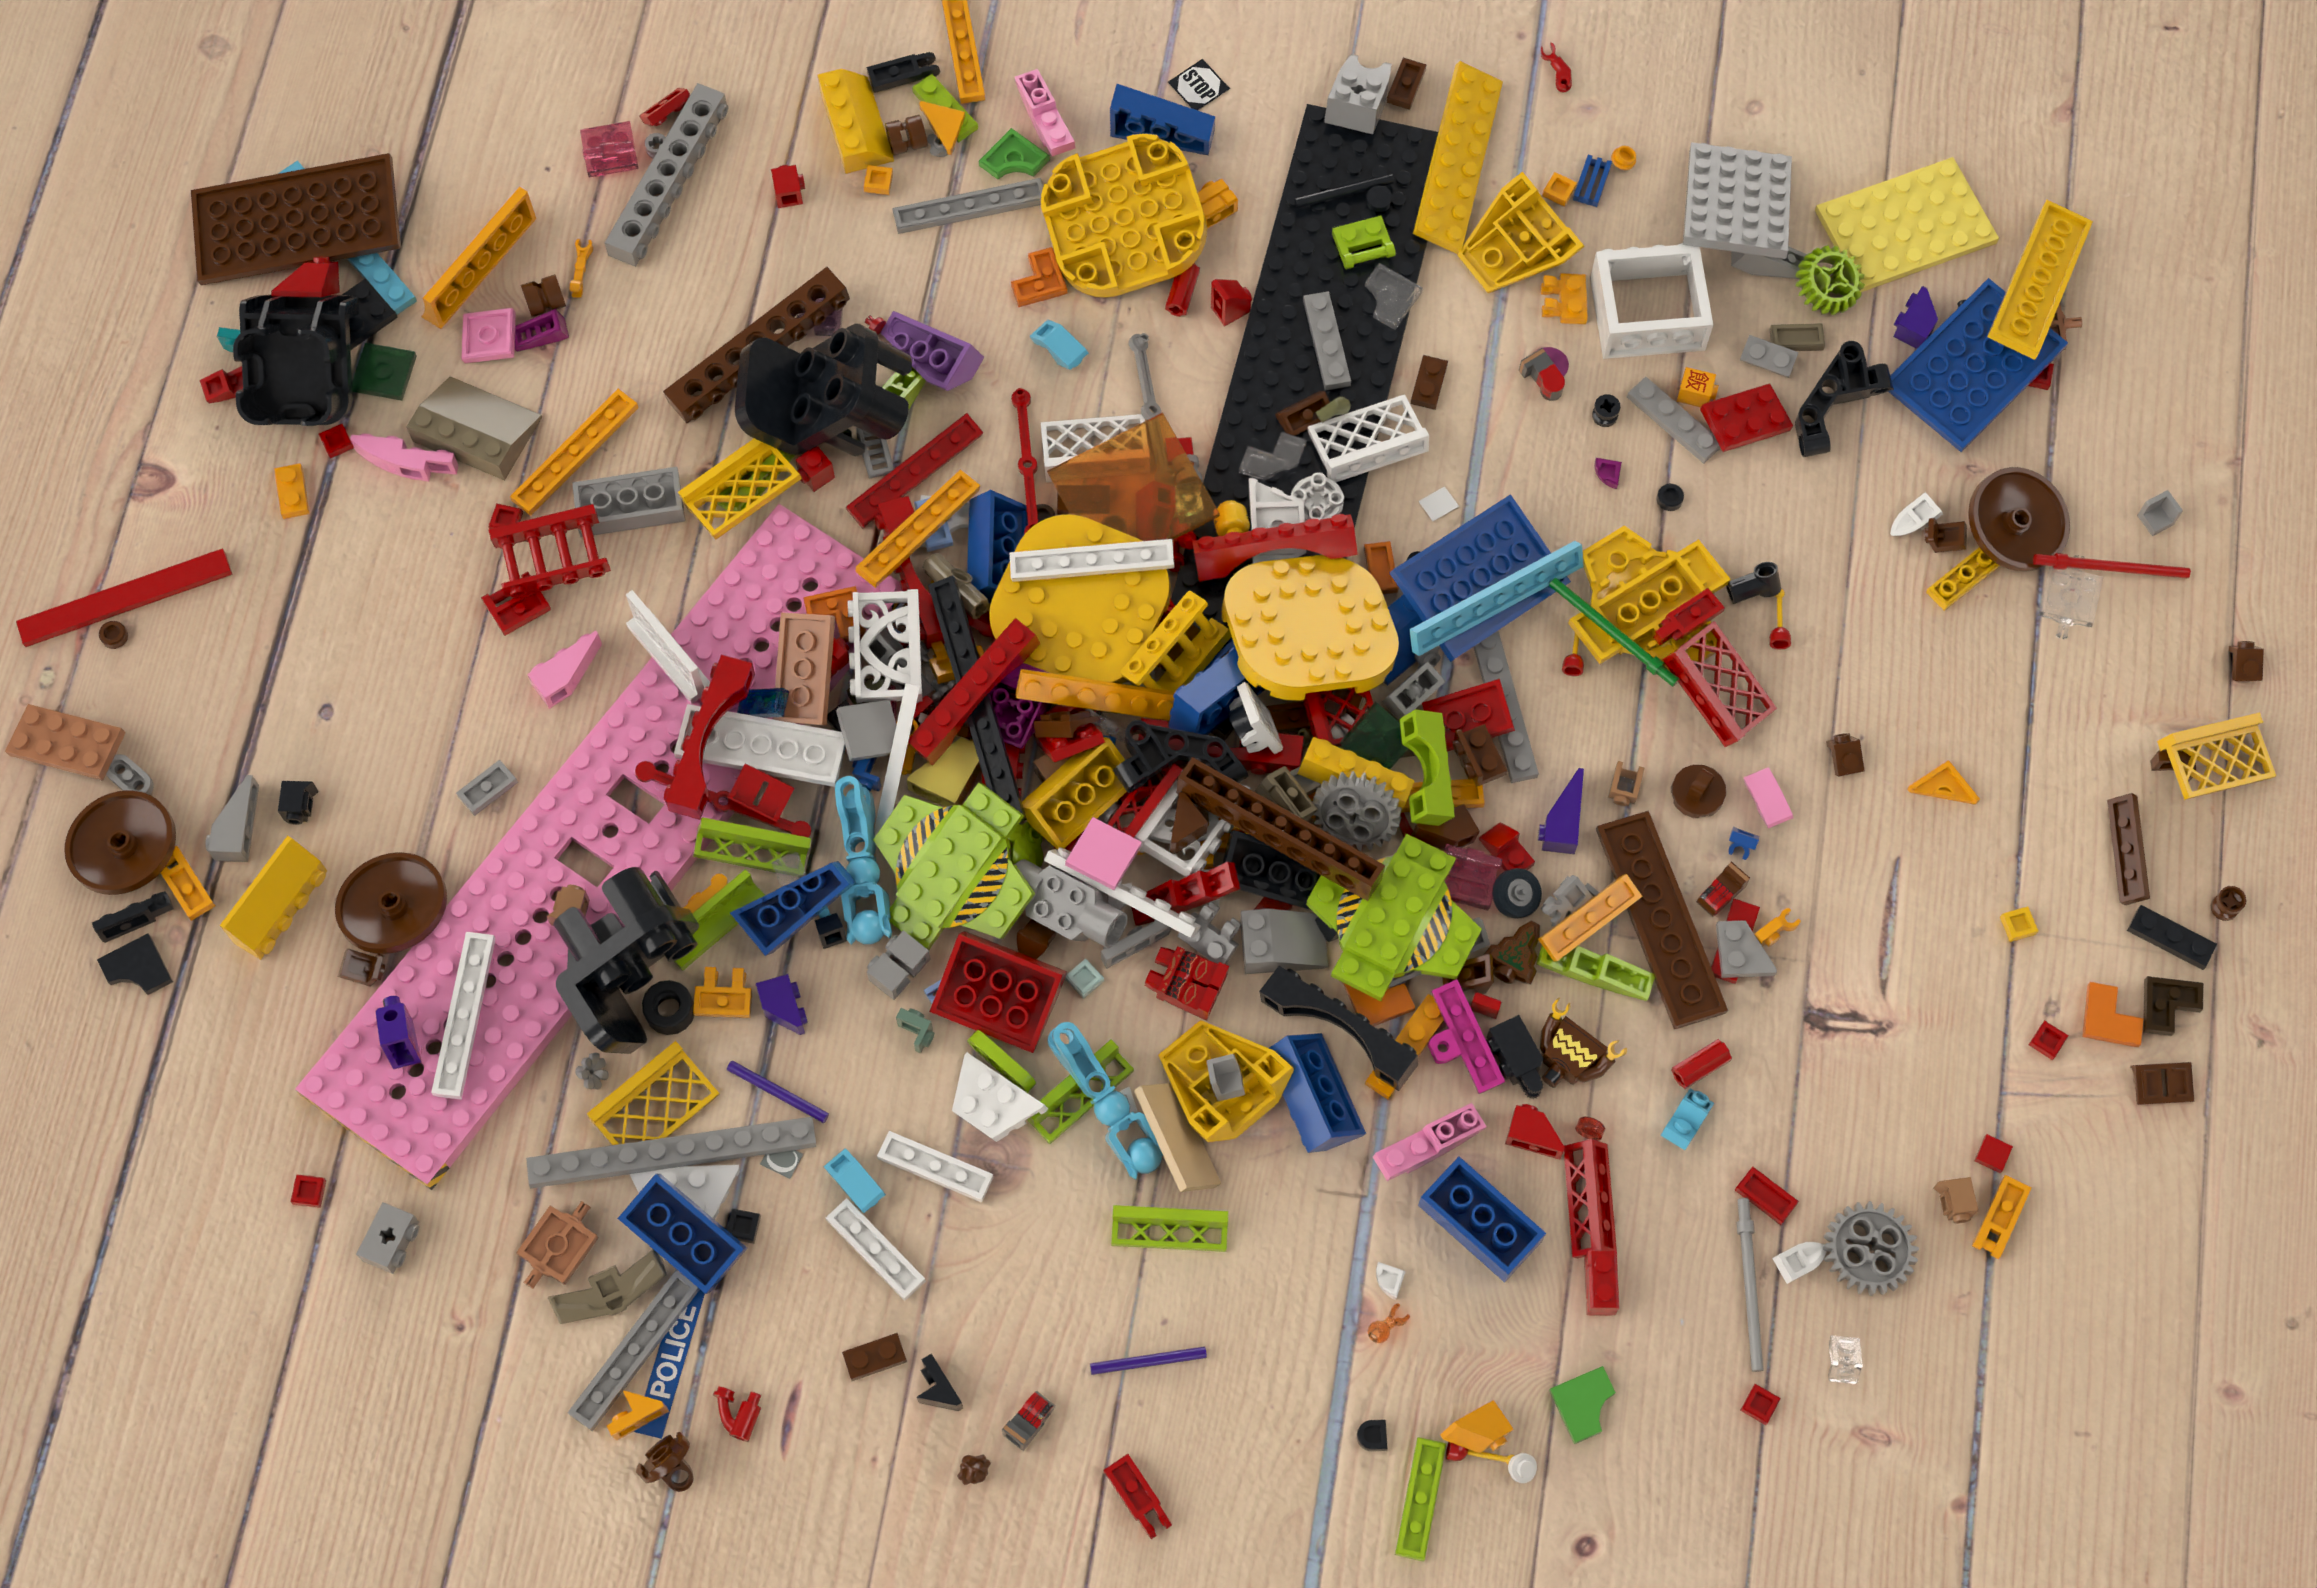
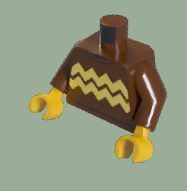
M1557 998L1552 1004V1011L1554 1013L1549 1014L1541 1030L1540 1050L1544 1054L1542 1062L1549 1067L1542 1076V1079L1552 1088H1555L1562 1079L1574 1085L1578 1081L1585 1083L1600 1078L1616 1062L1615 1058L1622 1057L1627 1053V1048H1624L1620 1054L1615 1052L1614 1047L1620 1040L1612 1041L1607 1047L1567 1016L1562 1020L1561 1016L1565 1015L1571 1006L1568 1003L1566 1010H1559L1557 1002L1560 998Z

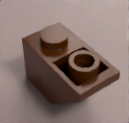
M1465 804L1454 807V818L1439 826L1416 823L1411 836L1433 847L1451 853L1474 843L1480 831Z

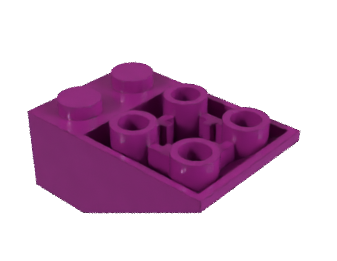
M1026 663L1014 669L990 691L1004 742L1023 749L1035 731L1033 721L1041 720V715L1049 711L1052 703L1016 698L1015 693L1021 669L1049 673Z

